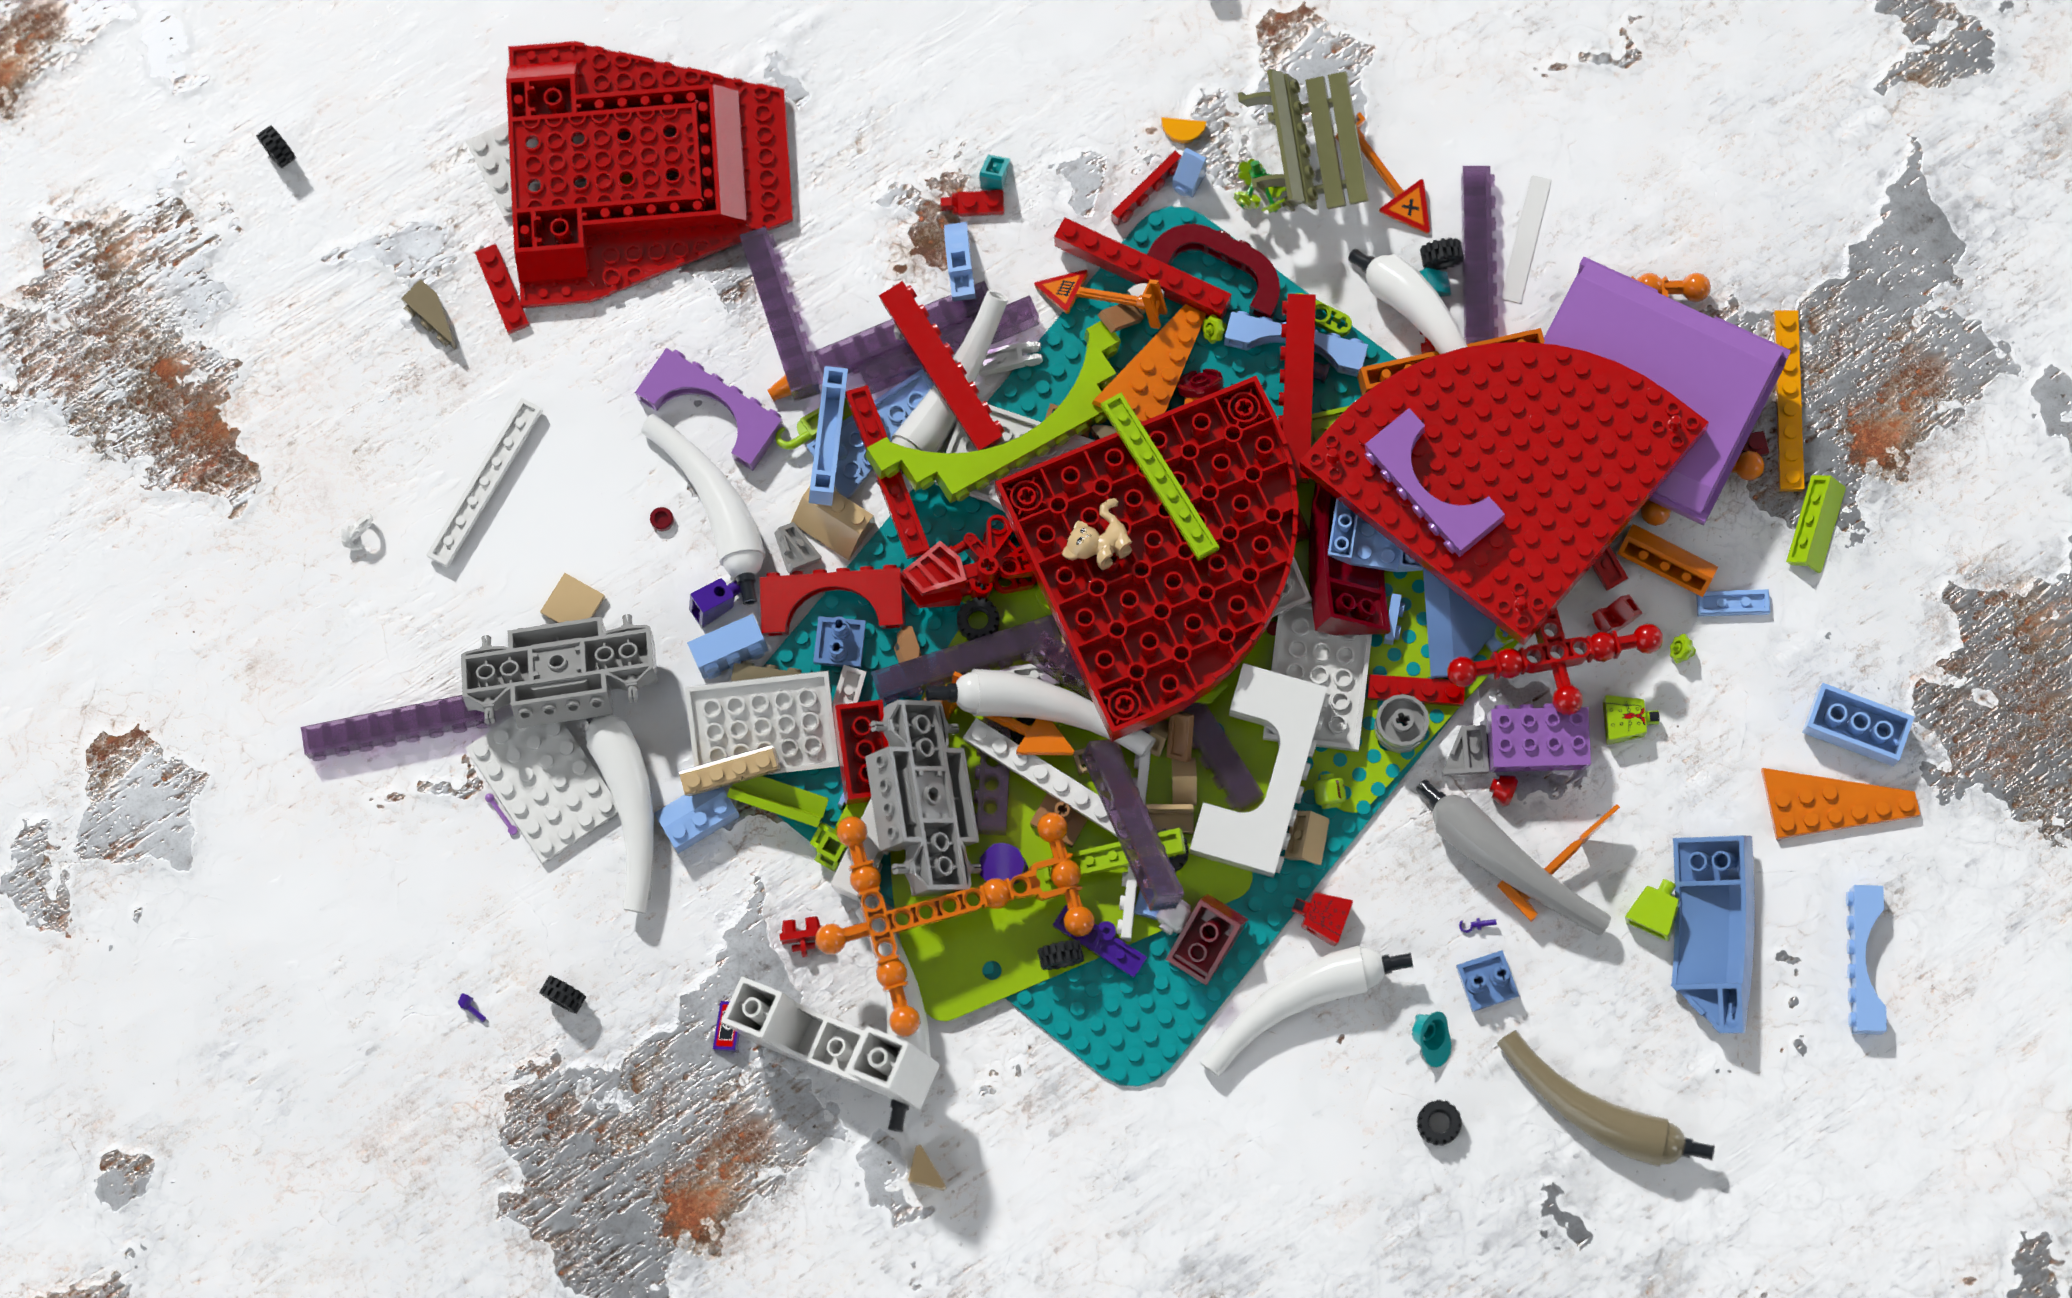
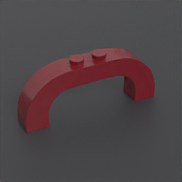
M1199 224L1179 225L1162 233L1146 255L1170 266L1174 259L1185 251L1198 250L1246 272L1254 279L1258 290L1250 304L1249 314L1258 318L1268 317L1272 319L1277 310L1280 283L1273 264L1264 254L1252 248L1248 242L1244 240L1237 241L1223 230L1217 231Z

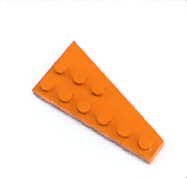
M1185 304L1093 400L1092 404L1101 408L1102 402L1122 392L1140 422L1165 413L1206 313Z
M1768 768L1761 769L1776 839L1920 816L1915 791Z

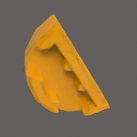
M1161 117L1162 130L1172 141L1181 144L1193 142L1194 139L1204 133L1207 121Z

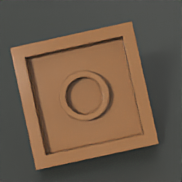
M1047 793L1032 818L1030 825L1037 829L1038 821L1043 815L1052 812L1060 814L1065 818L1068 826L1067 834L1063 838L1064 844L1072 848L1088 818L1070 808L1068 804L1065 805L1064 802Z

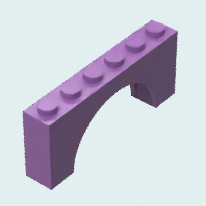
M666 348L635 391L637 399L655 411H658L664 403L672 398L687 394L704 395L720 402L732 413L737 422L738 433L735 446L731 451L732 457L735 461L753 471L775 440L778 429L784 426L781 419L782 416L773 409L768 411L763 408L762 403L754 397H750V399L745 397L738 387L734 385L729 387L724 384V380L717 374H708L699 363L687 361L685 355L676 349L671 351Z
M1409 408L1365 444L1366 453L1364 455L1372 465L1377 464L1382 470L1380 471L1381 475L1388 483L1392 481L1396 485V491L1403 500L1408 499L1414 505L1412 509L1420 518L1424 517L1429 522L1428 527L1436 536L1440 535L1445 540V547L1452 554L1456 552L1461 557L1504 521L1505 513L1490 497L1471 505H1452L1436 499L1421 486L1412 468L1411 455L1416 442L1425 433V425Z

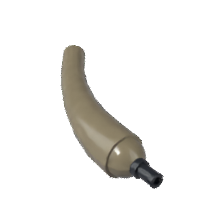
M1517 1030L1512 1031L1497 1042L1514 1067L1537 1093L1565 1119L1597 1142L1629 1158L1658 1167L1661 1164L1674 1163L1681 1157L1690 1158V1156L1710 1161L1713 1160L1715 1145L1694 1142L1693 1139L1686 1138L1680 1128L1668 1122L1669 1119L1624 1108L1583 1091L1555 1072L1536 1055Z

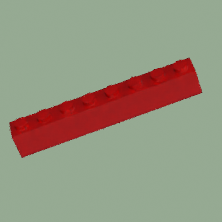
M1066 217L1062 220L1054 236L1055 247L1135 284L1148 283L1150 279L1158 280L1160 288L1164 291L1165 298L1184 306L1186 304L1206 313V317H1210L1213 314L1223 320L1231 304V293Z
M901 281L880 294L881 303L976 450L988 449L1004 441L1002 433L1005 431L998 420L995 422L989 415L992 413V410L986 401L981 402L977 394L980 392L974 382L971 381L969 383L964 375L967 372L961 362L956 364L952 358L954 352L948 342L943 344L939 338L942 333L935 323L931 325L927 317L930 315L924 305H918L914 298L917 295L911 285L906 287L904 282Z
M1288 294L1287 301H1282V315H1286V324L1281 326V338H1286L1285 346H1281L1280 361H1285V369H1280L1279 383H1284V392H1279V406H1283V415H1278V421L1287 440L1296 483H1309L1310 479L1300 470L1299 461L1311 448L1315 294Z

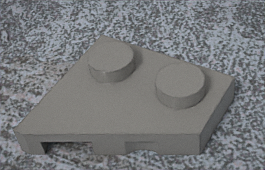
M794 522L781 526L775 531L774 534L789 574L816 564L822 558Z
M1461 726L1442 771V776L1488 774L1486 726Z

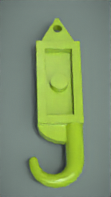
M846 398L844 400L842 421L852 415ZM820 407L800 418V421L797 423L799 436L784 441L781 435L786 428L783 426L778 429L775 440L779 447L791 450L811 439H816Z

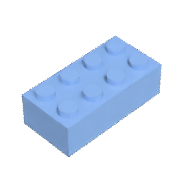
M1822 682L1816 691L1802 733L1894 767L1902 755L1914 716Z

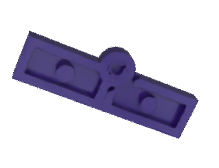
M1065 905L1052 924V927L1073 940H1080L1082 946L1130 977L1135 978L1147 960V956L1116 938V928L1109 921L1101 922L1099 925L1094 924L1092 931L1085 936L1077 937L1071 935L1064 926V917L1068 911V907Z

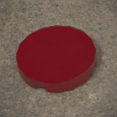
M1208 368L1202 369L1203 373L1190 371L1179 378L1177 383L1178 392L1187 398H1200L1217 392L1224 385L1222 373Z

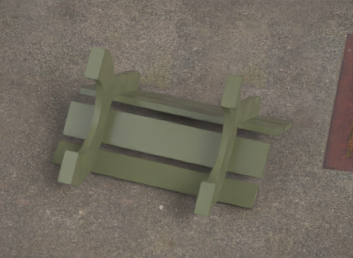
M1273 69L1267 70L1270 92H1257L1247 95L1243 92L1237 93L1239 102L1246 107L1272 105L1274 113L1268 112L1267 115L1268 121L1275 125L1277 129L1284 174L1266 175L1251 179L1253 189L1263 194L1266 193L1265 188L1286 187L1287 196L1283 197L1286 200L1282 202V207L1290 212L1295 211V206L1302 203L1313 210L1318 209L1316 200H1318V194L1322 193L1325 195L1327 209L1346 206L1344 189H1347L1349 204L1351 205L1369 201L1348 73L1346 71L1328 75L1332 97L1329 99L1324 76L1306 79L1309 103L1302 104L1299 100L1300 85L1298 81L1287 73L1283 74V72ZM1332 107L1334 109L1342 163L1345 174L1344 180H1342L1333 122L1330 108ZM1311 112L1323 183L1315 186L1313 184L1315 174L1309 160L1311 150L1305 136L1307 135V127L1302 118V114Z

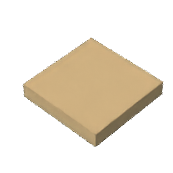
M564 572L540 613L556 623L587 619L595 615L605 599V595Z

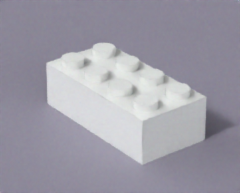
M871 798L861 818L865 822L868 832L863 846L867 860H874L873 866L880 873L883 866L881 863L884 854L888 855L890 851L879 850ZM848 847L832 879L831 886L836 892L860 902L861 897L857 896L858 892L850 884L851 871H849V867L854 864Z

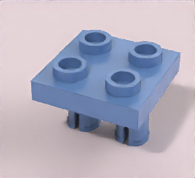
M818 616L814 665L836 667L846 665L861 669L866 620L844 619L840 616L835 618Z
M1503 950L1456 965L1472 1012L1519 997Z

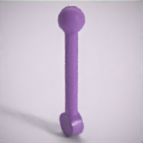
M491 793L486 794L485 800L491 803L508 827V833L510 835L517 834V827L512 825L494 801V795Z

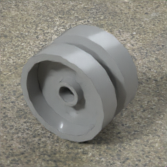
M1405 694L1392 696L1385 700L1378 709L1374 724L1375 736L1379 743L1389 751L1396 753L1410 752L1417 748L1425 738L1429 725L1428 711L1423 703L1413 696Z

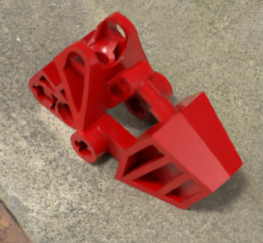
M993 515L988 519L982 542L973 533H967L963 541L953 547H947L939 541L899 575L900 584L918 608L959 606L962 597L970 595L972 600L977 597L978 599L985 598L987 601L993 586L998 593L1009 594L1030 590L1037 583V580L1021 546L1016 548L1010 541L1014 531L1009 521L1002 515ZM999 520L1003 523L1004 528L1002 530L992 528L991 522ZM965 551L974 563L963 566L958 554ZM1001 577L1009 579L1011 585L1003 587L998 583V579ZM1024 577H1032L1030 582H1027L1026 579H1022Z

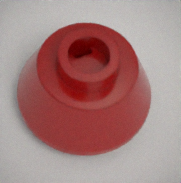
M1500 775L1499 779L1494 778L1489 788V792L1493 793L1492 798L1502 807L1508 806L1515 793L1518 780L1515 776Z

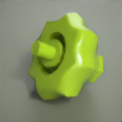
M1213 314L1209 318H1205L1202 327L1204 339H1207L1211 344L1221 341L1223 334L1227 331L1226 323H1223L1221 319Z
M1686 634L1674 637L1670 645V657L1676 663L1686 661L1689 657L1695 655L1696 649L1693 646L1692 640Z

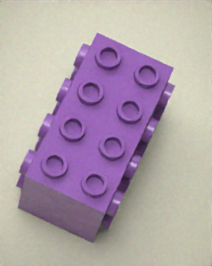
M1522 704L1516 709H1509V705H1496L1486 715L1489 772L1585 770L1591 765L1588 707H1581L1577 713L1572 715H1562L1556 711L1553 704H1543L1541 708H1534L1533 704Z

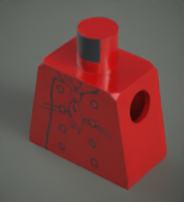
M1314 893L1310 902L1296 898L1292 912L1304 916L1301 928L1335 947L1339 942L1353 900Z

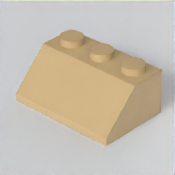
M809 486L799 502L791 523L794 522L800 530L849 561L874 526V515L835 490L832 506L809 503Z

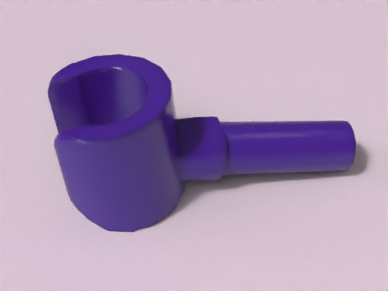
M462 993L458 1000V1005L472 1013L483 1023L486 1017L475 1007L471 1006L474 998Z

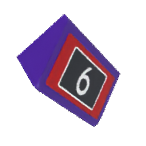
M720 1001L713 1049L737 1053L740 1033L721 1022L730 1001Z

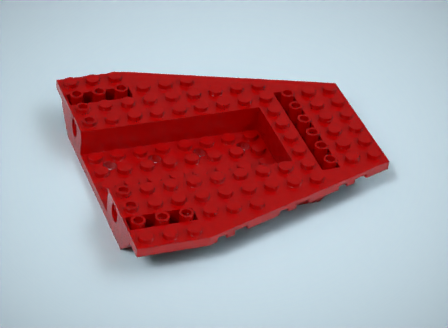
M578 41L508 46L509 66L506 75L513 239L520 284V305L522 308L592 303L793 222L784 89L761 83H749L735 77L732 79L724 77L722 74L696 68H684L665 61L662 63L654 61L652 58L622 51H610L604 49V47L596 45L593 47ZM674 128L677 132L673 137H666L664 135L665 130ZM627 131L631 134L630 138L626 141L618 139L621 132ZM576 135L585 137L584 142L578 145L574 144L572 140ZM534 138L539 141L535 148L526 146L530 139ZM671 171L679 173V177L674 181L667 179V174ZM624 175H631L633 180L630 184L621 183V178ZM584 178L587 180V184L583 188H577L575 186L576 180ZM532 182H539L541 187L538 191L532 192L529 190V185Z

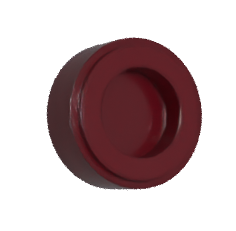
M658 507L651 512L650 522L655 530L664 532L673 526L674 517L668 508Z

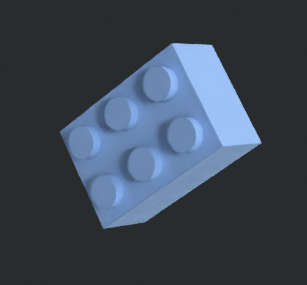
M753 614L687 642L703 679L716 678L722 674L721 671L728 668L733 670L734 663L740 664L741 661L751 658L752 660H757L763 657L765 652L769 651Z

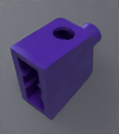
M720 578L690 594L689 611L701 628L707 626L734 607L735 596L741 593L737 580L726 584Z

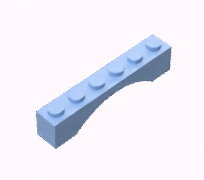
M1238 311L1237 313L1231 312L1224 345L1249 350L1268 343H1286V338H1281V323L1273 322L1268 317L1256 318L1250 316L1247 312ZM1315 329L1314 352L1326 359L1338 373L1357 377L1360 368L1364 365L1368 344H1364L1362 340L1355 338L1350 340L1343 339L1335 333H1319Z
M825 366L809 492V503L832 506L848 369L830 366Z
M1853 885L1849 892H1846V906H1850V916L1846 918V928L1850 930V940H1847V954H1851V964L1847 966V976L1851 978V988L1848 989V1002L1852 1003V1012H1849L1848 1025L1852 1027V1034L1882 1035L1887 1031L1886 1006L1871 985L1865 956L1870 930L1884 910V886Z

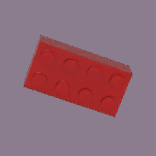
M883 700L835 705L833 708L845 805L869 802L871 799L865 756L889 747L888 740L883 731H871L870 729L872 728L870 727L872 721H883Z

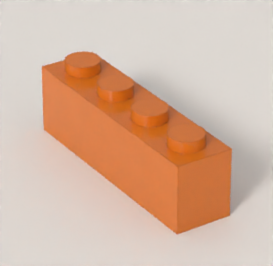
M1632 524L1617 553L1701 597L1704 596L1718 569V566L1635 524Z

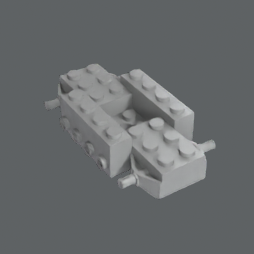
M625 614L622 616L623 625L621 627L607 631L602 616L507 630L508 647L492 646L491 636L486 635L485 638L484 635L481 637L482 646L480 648L461 654L462 696L468 711L478 710L485 712L486 724H490V721L491 724L495 722L494 711L503 706L511 705L518 729L613 715L611 690L622 689L628 691V701L633 703L634 698L636 703L638 701V689L647 684L658 683L655 643L651 628L648 625H633L632 615L627 614L626 617Z
M897 700L883 707L884 717L882 722L872 721L870 723L871 731L884 732L889 747L865 756L879 850L901 851L905 849L906 859L904 864H893L892 869L896 870L892 872L893 874L906 875L911 886L912 897L944 896L970 889V874H979L982 868H979L981 867L979 863L970 864L965 848L979 842L964 748H948V733L957 734L959 732V728H957L959 725L956 723L948 724L943 705L940 701Z

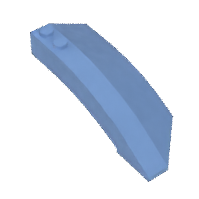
M1423 567L1431 678L1448 677L1447 668L1449 663L1460 656L1468 657L1472 660L1484 647V644L1495 635L1497 625Z
M1752 836L1673 838L1675 898L1679 899V908L1675 918L1671 986L1677 992L1679 991L1688 1000V1003L1701 1016H1704L1719 1033H1745L1754 951L1755 901Z

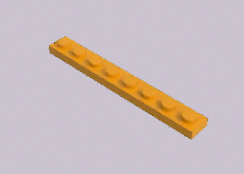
M1775 310L1773 313L1774 343L1791 350L1776 382L1779 491L1803 492L1805 488L1798 310Z

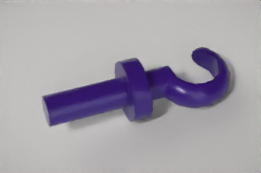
M1476 918V921L1471 922L1470 929L1464 930L1462 928L1464 920H1461L1459 928L1462 932L1469 933L1475 927L1478 930H1482L1484 926L1497 925L1496 919L1481 921L1480 918Z

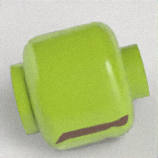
M1334 773L1320 775L1321 780L1313 783L1316 804L1322 805V809L1341 807V803L1346 800L1344 780L1342 778H1335Z

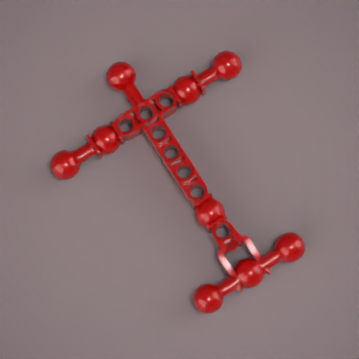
M1556 607L1535 632L1538 644L1530 645L1526 649L1521 647L1518 651L1512 648L1503 649L1498 653L1494 651L1490 660L1474 662L1468 657H1457L1449 663L1447 676L1454 685L1466 687L1472 684L1477 676L1493 674L1494 679L1499 680L1500 676L1512 679L1519 674H1525V672L1533 674L1552 670L1557 687L1552 697L1553 706L1562 715H1572L1581 709L1583 695L1578 688L1571 685L1566 667L1578 666L1585 661L1591 663L1592 660L1606 662L1612 658L1617 659L1621 651L1634 648L1644 654L1654 653L1662 646L1663 634L1657 626L1643 624L1631 635L1618 637L1616 630H1613L1610 634L1598 632L1591 637L1589 635L1586 638L1574 637L1565 639ZM1544 630L1552 631L1554 636L1547 635ZM1574 648L1581 649L1584 654H1577ZM1550 652L1558 653L1560 658H1554ZM1527 656H1533L1537 662H1530Z

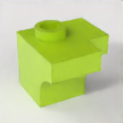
M822 822L809 843L817 851L814 861L836 872L848 846L843 845L839 841L837 830Z

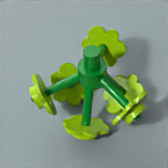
M1251 158L1247 162H1241L1238 166L1240 171L1238 174L1239 179L1244 180V183L1250 185L1247 192H1235L1233 197L1236 203L1245 209H1256L1261 202L1259 196L1253 195L1254 189L1251 179L1273 175L1267 174L1263 165L1258 160ZM1274 186L1265 188V194L1270 205L1265 206L1261 211L1268 210L1269 213H1276L1278 209L1282 208L1280 203L1286 199L1283 198L1274 202L1273 198H1280L1284 191L1287 192L1286 187Z

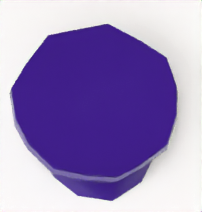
M993 844L980 857V868H982L980 876L985 881L993 878L1002 880L1009 878L1011 881L1013 877L1026 873L1028 870L1027 863L1020 850L1010 844Z

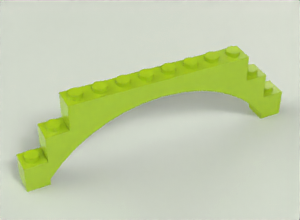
M1102 321L1088 327L1084 336L1087 342L1085 360L1074 386L1052 414L1018 438L984 450L966 453H936L907 448L890 442L886 437L867 447L866 458L880 480L886 476L888 478L893 477L901 469L915 491L931 487L936 480L950 503L956 500L962 501L970 495V492L976 489H984L990 484V481L996 478H1004L1015 467H1024L1035 456H1044L1055 445L1062 446L1075 434L1078 436L1089 430L1090 426L1095 423L1098 425L1102 424L1108 419L1103 409L1093 405L1092 402L1116 377V372L1106 358H1111L1118 352L1121 340L1116 332L1111 333Z

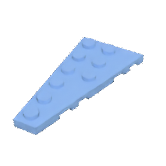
M923 369L874 400L890 442H892V435L934 385ZM853 415L842 421L834 485L838 493L847 499L853 495L873 469L866 458V449ZM816 439L806 445L813 457Z

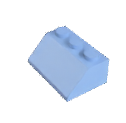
M723 787L690 797L683 795L654 813L678 854L740 817Z

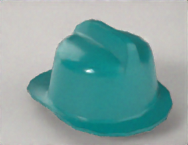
M1439 1011L1433 1012L1430 1015L1417 1014L1412 1028V1038L1421 1047L1425 1062L1431 1067H1440L1448 1060L1452 1048L1447 1018L1443 1012Z

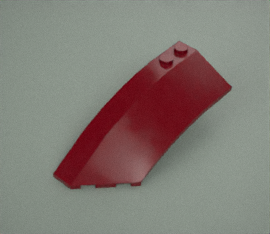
M1316 483L1312 501L1309 536V582L1315 631L1334 636L1389 634L1391 629L1385 592L1384 570L1353 566L1328 556L1336 498Z

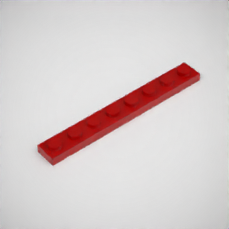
M868 385L845 391L847 402L865 449L886 438L887 434ZM874 471L906 558L910 559L923 555L930 547L901 471L893 477L888 478L886 476L881 480Z

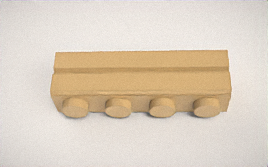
M769 746L679 772L684 793L690 797L722 788L723 785L729 786L767 775L769 772L781 771L775 747Z

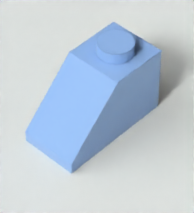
M1188 148L1184 150L1172 181V188L1182 196L1188 195L1193 198L1206 175V157Z

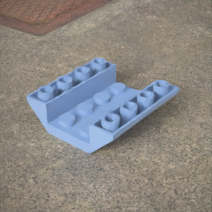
M1336 499L1328 556L1349 565L1392 572L1423 570V566Z

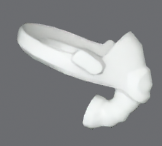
M371 514L364 515L354 525H349L347 530L341 529L340 534L343 547L353 551L365 548L359 541L356 543L352 541L360 537L370 527L374 519Z

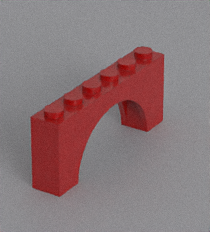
M884 565L883 569L863 566L860 567L859 571H850V568H837L836 572L829 573L825 569L813 570V574L794 571L784 576H780V573L777 572L766 573V577H760L762 634L766 637L789 635L790 624L798 608L811 597L833 590L852 592L868 600L877 613L879 626L882 629L903 628L906 626L905 592L899 579V575L903 570L897 568V565Z

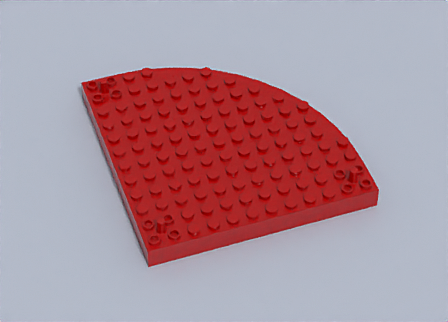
M1531 342L1490 343L1460 348L1432 356L1402 369L1375 385L1352 403L1330 425L1299 461L1300 470L1524 646L1704 435L1709 422L1651 379L1605 357L1554 344ZM1409 408L1425 425V433L1416 442L1411 455L1412 468L1421 486L1436 499L1452 505H1471L1490 497L1505 513L1504 521L1461 557L1456 552L1452 554L1445 547V540L1440 535L1436 536L1428 527L1429 522L1424 517L1420 518L1412 509L1414 505L1408 499L1403 500L1396 491V485L1392 481L1388 483L1381 475L1380 471L1382 470L1377 464L1372 465L1364 455L1366 453L1365 444Z
M1257 376L1141 422L1219 545L1218 551L1200 561L1193 554L1117 432L995 481L996 495L1111 741H1115L1178 713L1212 691L1238 667L1254 648L1268 627L1283 596L1292 566L1298 531L1297 484L1287 440ZM1115 498L1118 501V506L1110 508L1109 512L1116 516L1118 521L1125 526L1127 535L1132 541L1129 544L1132 548L1131 553L1123 558H1119L1115 552L1112 553L1113 555L1110 558L1113 564L1104 570L1098 567L1097 554L1087 559H1066L1062 553L1067 546V540L1071 532L1074 530L1075 523L1082 521L1089 527L1094 528L1099 533V536L1102 535L1109 526V522L1099 515L1100 505L1106 500Z

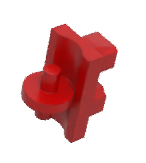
M817 916L805 918L806 930L797 931L796 920L783 921L782 933L779 934L782 945L800 942V944L791 945L792 952L801 951L802 958L808 957L807 950L816 949V943H806V941H814L816 933L821 927Z

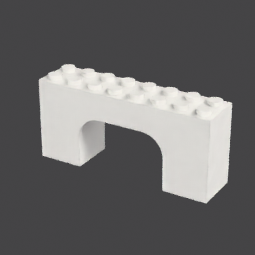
M1243 663L1229 716L1269 728L1275 734L1279 743L1278 756L1265 800L1257 809L1251 812L1239 813L1203 802L1191 843L1190 854L1272 878L1275 872L1280 873L1284 857L1280 856L1281 849H1287L1291 835L1286 833L1288 826L1293 827L1297 810L1293 809L1294 803H1300L1304 787L1300 786L1301 780L1306 781L1311 765L1306 763L1307 757H1313L1317 741L1313 740L1314 734L1319 735L1324 719L1319 717L1321 711H1326L1330 694H1326L1327 687Z
M742 976L721 1020L722 1023L758 1045L919 1110L940 1066L938 1062L909 1042L866 1026L865 1031L837 1021L797 1003L780 991Z

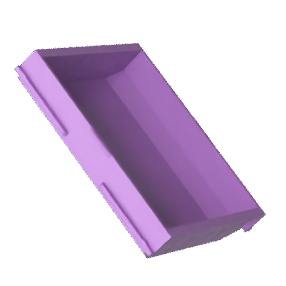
M1584 256L1579 264L1578 273L1544 337V344H1554L1587 351L1616 361L1646 376L1672 393L1709 422L1704 435L1648 499L1704 526L1787 362L1791 350L1721 318H1712L1659 294L1655 288Z

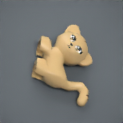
M1115 498L1106 500L1100 505L1099 515L1109 522V526L1102 535L1099 536V533L1094 528L1089 527L1082 521L1075 523L1074 530L1071 532L1067 540V546L1062 553L1066 559H1087L1097 554L1098 567L1104 570L1113 564L1110 558L1113 555L1112 553L1115 552L1119 558L1126 557L1131 553L1132 548L1129 544L1132 541L1127 535L1125 526L1118 521L1116 516L1109 512L1110 508L1118 506V501Z

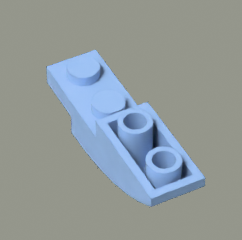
M967 222L944 225L952 300L954 302L974 299L976 295Z

